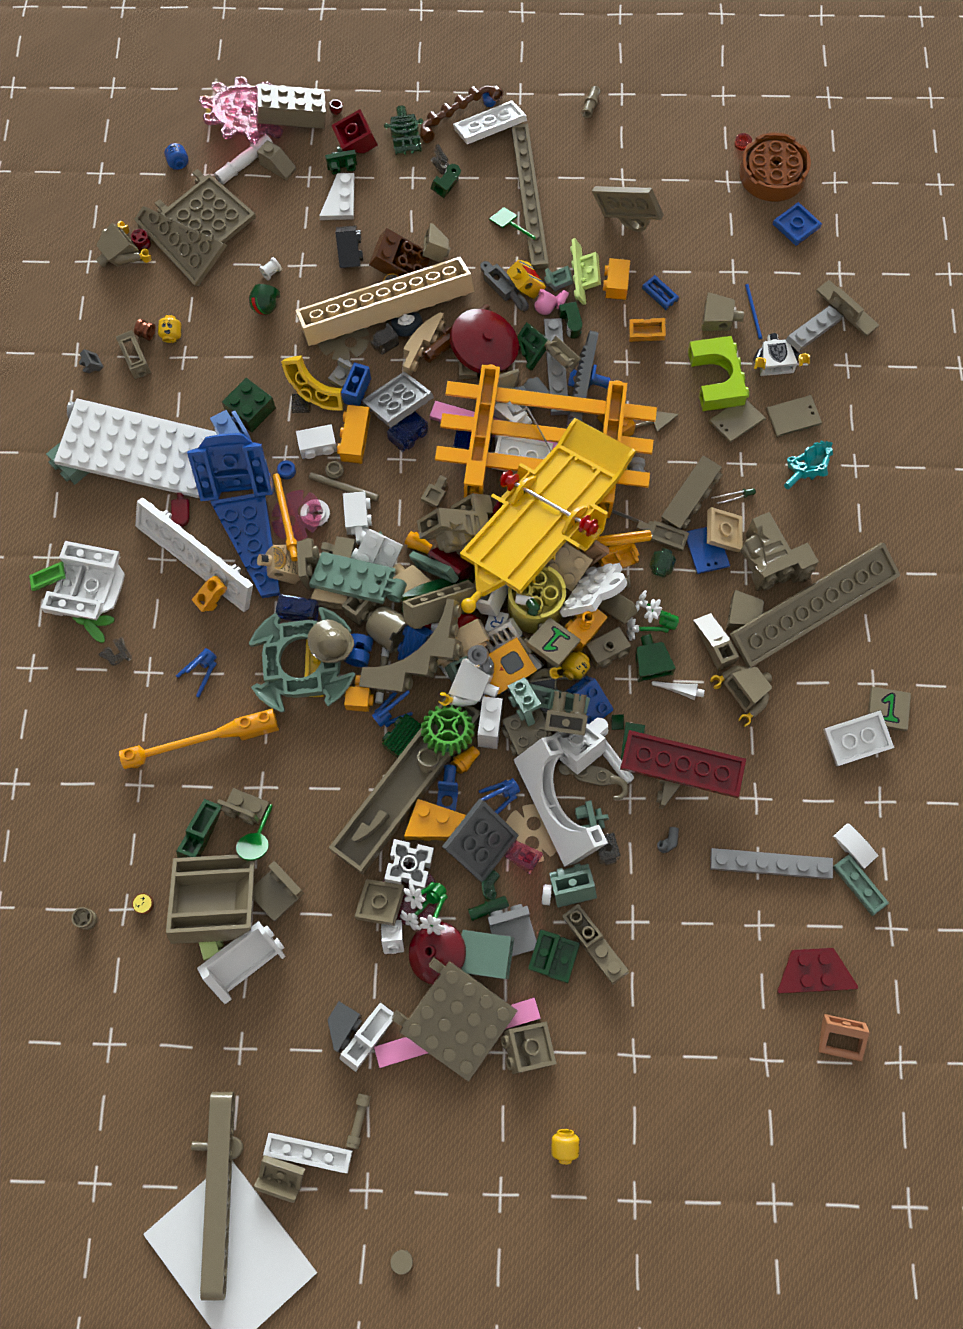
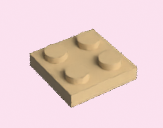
M713 507L708 509L707 544L740 552L743 546L742 516Z
M565 542L555 554V560L551 559L545 567L549 566L555 569L562 576L566 588L573 591L593 559L568 542Z

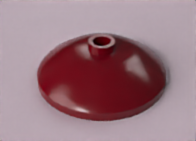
M440 922V925L445 926V930H440V935L434 932L428 934L427 929L421 928V930L414 934L409 946L410 966L415 975L428 984H433L440 975V973L429 967L433 957L445 966L450 961L460 969H462L465 962L466 947L464 939L454 926L446 922Z

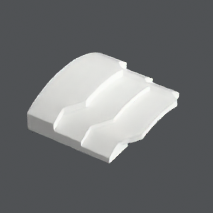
M65 541L59 558L63 561L66 578L57 582L54 592H46L41 606L44 613L97 620L102 613L114 609L125 578V574L118 564L119 551Z

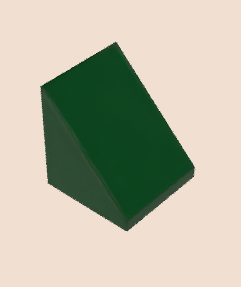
M624 714L611 716L612 730H624Z

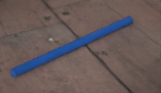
M746 284L745 287L758 338L762 339L749 284Z

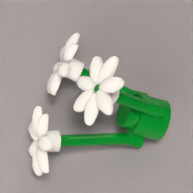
M645 590L636 602L637 611L640 606L646 607L648 612L644 615V618H648V622L651 623L653 617L658 619V616H660L659 624L662 627H639V625H635L636 620L632 617L627 623L629 640L635 639L634 632L662 631L668 633L669 629L675 630L679 623V617L663 611L662 607H658L661 600L655 602L652 599L649 604L648 601L644 600L647 592Z
M431 882L426 888L422 890L419 888L415 891L414 886L410 884L409 889H404L407 895L405 901L411 902L412 909H415L416 906L419 909L415 913H409L408 915L402 910L400 917L414 931L423 928L427 929L428 934L434 932L440 935V930H445V926L440 925L441 919L437 918L445 900L448 898L446 888L440 883ZM427 892V900L425 901V898H423L422 895ZM429 903H439L433 917L431 915H428L427 919L420 917L422 924L419 926L417 921L418 915Z

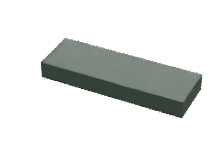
M414 551L409 555L417 568L452 583L458 581L459 577L452 567Z
M850 854L833 866V869L871 916L889 904Z

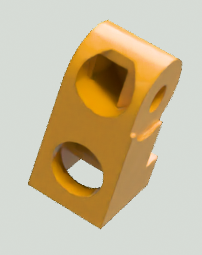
M213 576L205 582L192 598V601L201 612L214 611L218 606L216 603L227 591V587L218 576Z

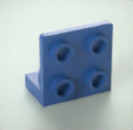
M585 676L565 691L573 694L587 695L590 698L586 713L588 716L587 724H590L596 718H604L614 710L595 678Z

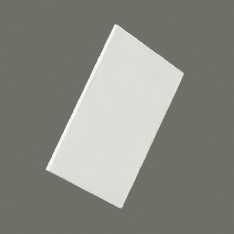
M232 1160L225 1300L201 1301L200 1299L206 1179L143 1235L211 1329H257L305 1285L317 1271Z

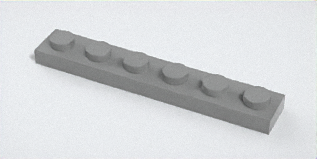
M561 318L544 319V332L548 340L552 341L557 336L563 341ZM546 351L550 394L568 396L566 368ZM550 409L551 415L569 414V411Z
M712 848L710 851V870L831 880L833 879V858Z

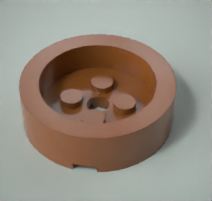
M774 132L757 136L756 140L746 146L739 169V176L743 186L750 194L765 201L779 202L794 197L802 190L810 170L811 159L807 148L796 142V138L784 133ZM772 161H778L780 164L776 166Z

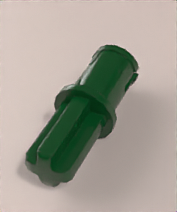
M502 896L489 902L485 900V903L471 909L469 908L468 911L471 920L474 921L487 915L491 916L492 912L508 908L509 903L506 896Z

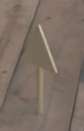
M657 411L655 422L646 421L635 425V428L654 423L658 432L679 414Z

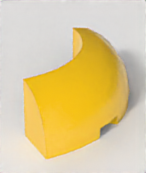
M302 355L289 357L281 361L288 382L291 383L303 399L323 409L343 410L342 388L329 387L317 381L307 370Z

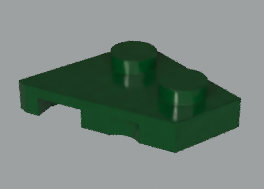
M526 322L517 337L521 345L522 355L527 361L526 367L529 370H533L546 351L545 343L548 339Z

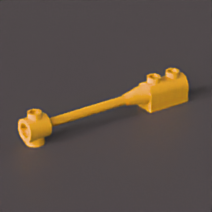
M272 708L236 718L217 728V730L144 750L138 745L120 750L119 757L124 769L138 768L145 764L147 757L218 737H240L243 741L279 731L275 711Z

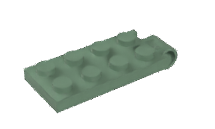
M322 552L309 585L311 588L383 604L386 597L390 601L401 602L407 583L401 579H393L396 568Z

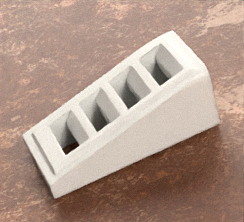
M513 618L487 632L495 645L492 646L488 641L486 642V647L490 652H493L514 638L521 637L522 631ZM505 628H509L512 633L511 636ZM500 631H503L507 638L504 639ZM494 634H497L501 640L500 642L497 641Z

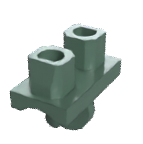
M586 801L584 805L575 808L577 820L587 818L588 825H583L582 827L590 828L598 823L600 828L604 829V821L609 820V816L607 814L602 815L601 808L595 809V816L591 801Z

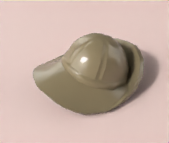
M334 620L317 622L308 633L309 649L322 662H341L346 660L353 650L354 639L347 628Z

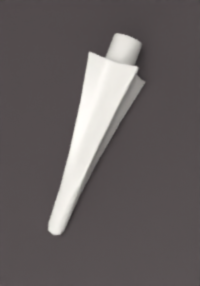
M652 681L654 686L676 692L695 700L696 696L704 697L705 690L698 689V684Z

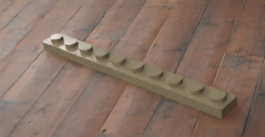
M517 124L511 127L525 229L536 237L533 240L527 236L530 264L534 269L548 268L549 263L528 124Z

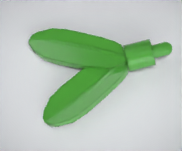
M108 615L99 616L97 620L73 617L76 623L84 625L89 634L100 643L105 642V636L97 626L110 625L115 621L113 617Z

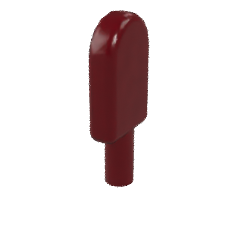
M177 493V499L171 500V520L181 527L189 523L190 501L187 498L184 499L183 494Z

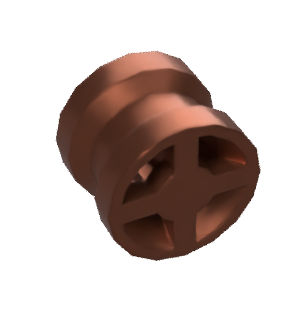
M139 319L135 324L134 334L139 337L143 336L144 339L149 341L155 334L156 326L151 322L146 323L145 320Z

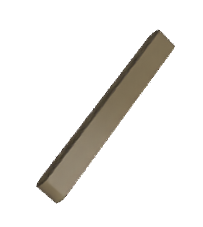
M212 1092L210 1096L200 1287L201 1301L225 1300L235 1111L234 1092Z

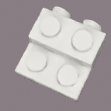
M368 529L366 532H362L359 538L361 545L359 549L355 548L351 558L393 567L404 545L372 529Z

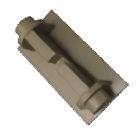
M557 336L552 341L548 340L545 343L546 351L571 373L581 358Z

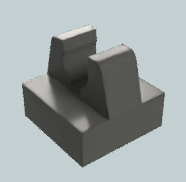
M85 349L80 353L81 359L79 364L86 366L83 372L91 373L95 370L100 371L103 368L97 353Z

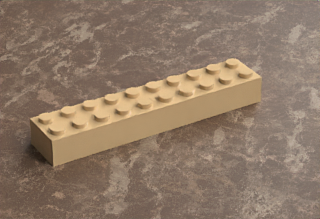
M457 257L295 311L308 346L329 339H335L344 334H350L362 328H368L371 325L384 323L393 318L402 317L403 314L417 312L426 307H433L436 304L451 301L460 296H466L474 292L470 271L461 257Z

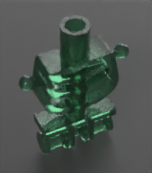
M403 105L396 108L397 116L391 117L390 124H384V128H390L391 136L394 138L395 155L400 153L406 155V151H411V154H414L415 151L422 152L420 135H418V124H422L423 119L417 120L414 114L407 115L406 107Z

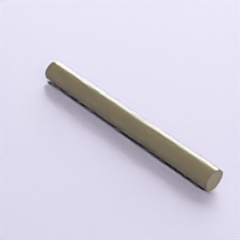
M313 472L309 475L311 480L349 493L365 492L366 498L378 501V494Z

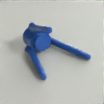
M205 648L176 675L179 678L185 672L189 673L198 664L204 668L209 666L196 694L197 698L200 697L213 668L217 665L214 662L217 656Z
M409 690L386 707L397 694L393 692L375 710L372 717L380 727L383 725L389 727L395 723L398 717L389 720L392 716L388 711L410 693ZM409 712V713H406V714H408L409 716H412L413 713H412V712Z
M513 778L479 790L481 794L500 788L481 798L483 801L501 793L505 798L509 797L495 810L497 814L511 801L517 799L516 794L520 792V789Z

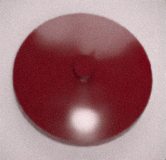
M485 309L466 311L456 319L450 331V344L455 356L464 366L474 372L481 374L482 365L491 364L500 367V373H502L513 364L518 355L519 342L515 330L506 319L495 312Z

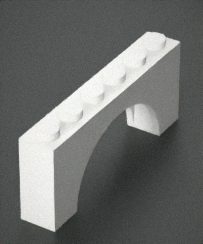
M553 735L538 740L517 756L514 762L565 867L578 863L608 842L599 825L590 828L582 827L574 823L562 810L555 794L553 774L556 762L564 752L556 736Z

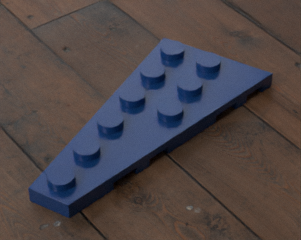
M254 494L210 501L261 597L281 595L279 580L269 578L267 576V567L257 564L258 555H266V552L273 546L266 495L254 496Z

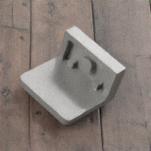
M522 904L510 907L511 911L503 913V910H498L491 913V917H488L491 933L514 937L512 956L534 950L537 941L530 921L528 906L523 907Z

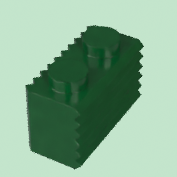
M408 714L398 717L392 732L388 731L382 738L383 748L397 758L421 729V724Z

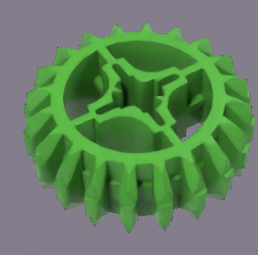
M436 705L435 712L429 710V716H424V722L421 723V736L424 737L423 742L428 743L429 749L434 748L435 754L439 751H442V756L446 752H449V755L452 756L453 751L460 754L461 748L466 750L467 744L472 743L475 726L474 723H471L472 717L468 716L467 710L461 712L460 706L454 709V705H450V708L442 705V709H440ZM434 724H436L437 729H439L436 735H434L431 730ZM459 725H461L464 730L461 736L458 734L457 731Z

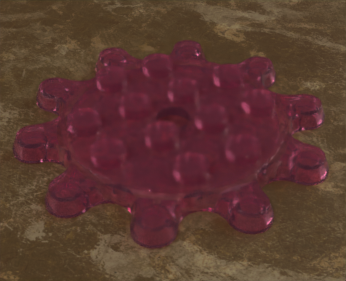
M236 77L235 85L233 86L214 82L212 83V89L216 95L201 96L199 98L202 107L212 110L203 115L205 124L223 126L221 134L225 139H231L234 135L240 134L246 136L250 144H257L262 134L271 135L276 139L280 138L283 134V129L278 125L257 123V86L249 85L245 77ZM262 82V83H261V84L272 85L270 82Z

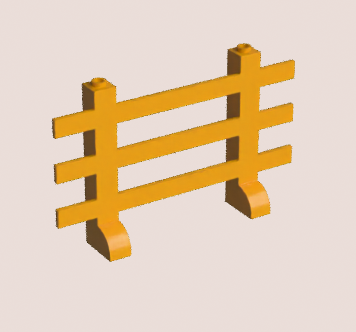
M491 364L482 365L479 385L447 381L445 396L477 399L474 417L442 413L440 428L472 432L469 450L437 446L435 461L467 465L464 479V498L472 493L483 494L486 467L518 471V466L522 463L535 470L544 460L489 452L491 434L544 441L536 425L493 420L496 402L508 403L510 400L512 404L603 415L602 433L636 450V453L652 455L654 440L622 436L624 418L656 421L657 407L625 403L628 383L618 380L609 381L606 401L500 388L498 387L500 367ZM538 425L548 442L559 443L566 431L564 428ZM625 470L617 484L648 488L650 473ZM616 485L597 505L608 512L607 518L611 516Z

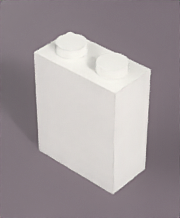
M483 696L478 728V747L498 748L503 701L501 698Z

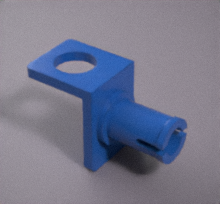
M593 365L588 388L594 384L607 389L610 378L596 374L597 365ZM573 369L570 373L568 386L574 387L573 377L576 376L577 370Z
M445 765L443 781H438L437 805L456 811L458 783H455L457 767ZM444 796L452 797L453 803L450 806L442 804L441 800Z

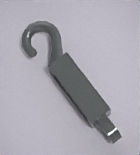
M488 261L482 262L480 268L484 273V281L505 301L511 298L519 310L527 311L529 305L526 299L521 294L517 295L519 290L508 274L498 264L492 266ZM498 275L500 279L495 280L493 277Z

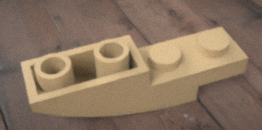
M440 312L428 319L410 337L403 349L404 359H406L403 364V372L410 376L413 371L416 372L419 358L423 357L422 352L439 339V333L445 328L446 324L444 313Z

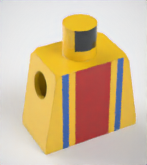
M517 260L507 270L508 276L517 289L533 299L539 295L540 289L544 290L546 288L529 262Z

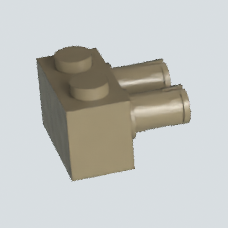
M554 691L553 707L547 710L545 730L585 736L588 716L584 713L587 695L581 694V700L579 701L580 694H574L572 711L566 713L564 708L567 692H561V698L559 699L560 691Z

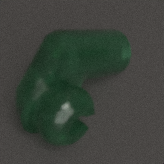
M492 870L482 882L483 896L487 900H494L497 897L494 884L501 876L495 870Z

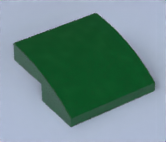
M540 929L528 970L568 984L580 943Z

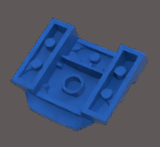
M243 433L207 436L198 448L187 452L200 501L219 500L221 492L253 489L254 496L273 495L274 486L262 444L252 442Z

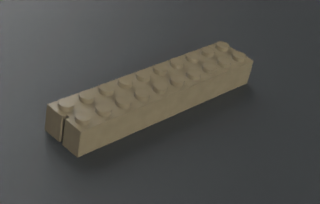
M471 705L465 706L468 716L472 717L471 723H474L476 727L480 721L481 712ZM434 724L431 730L433 734L436 735L439 729H437V725ZM459 725L457 729L458 734L460 736L464 732L463 727L461 725ZM422 728L329 846L332 853L362 875L365 874L412 812L417 799L421 800L443 771L444 766L456 754V751H453V755L450 756L449 752H446L442 759H439L437 767L432 772L425 773L421 771L417 764V755L421 749L428 748V743H424V737L421 736ZM379 810L389 815L386 822L367 839L359 843L351 839L362 822L368 826L371 824Z

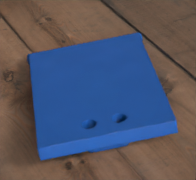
M707 527L686 531L689 533L686 542L697 574L730 567L725 549L707 544Z

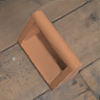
M824 1014L819 1053L862 1062L870 1033L866 1023ZM829 1032L859 1038L857 1052L826 1045Z

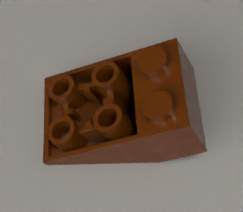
M386 228L377 241L369 266L384 274L402 276L427 268L430 258L423 256V248Z

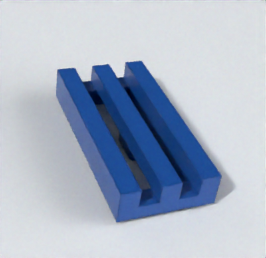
M655 275L642 285V289L665 310L679 300V296Z

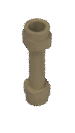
M358 1094L356 1101L358 1107L351 1135H348L347 1147L359 1149L361 1142L359 1137L365 1110L366 1107H369L371 1096Z

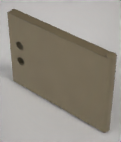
M812 395L766 408L777 437L822 424Z
M746 400L745 405L729 407L710 419L709 423L731 443L762 421H765L766 418Z

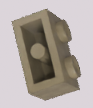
M349 597L342 605L346 617L361 626L363 622L367 621L368 614L380 607L381 604Z

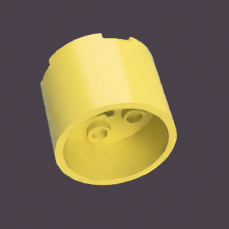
M549 566L544 567L535 577V583L531 582L521 593V595L533 597L540 605L537 616L529 615V608L526 605L515 603L516 595L520 593L508 587V614L522 631L535 634L538 630V625L540 623L544 624L549 617L557 623L560 622L562 618L560 610L566 598V585L562 576L555 569Z

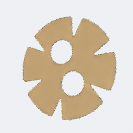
M535 804L522 806L524 817L515 810L506 821L519 835L509 848V851L514 853L522 847L518 859L529 863L544 861L542 849L550 857L557 850ZM530 817L539 818L541 822L540 828L530 830L527 826V820ZM530 836H534L539 840V846L535 850H530L525 845L526 839Z

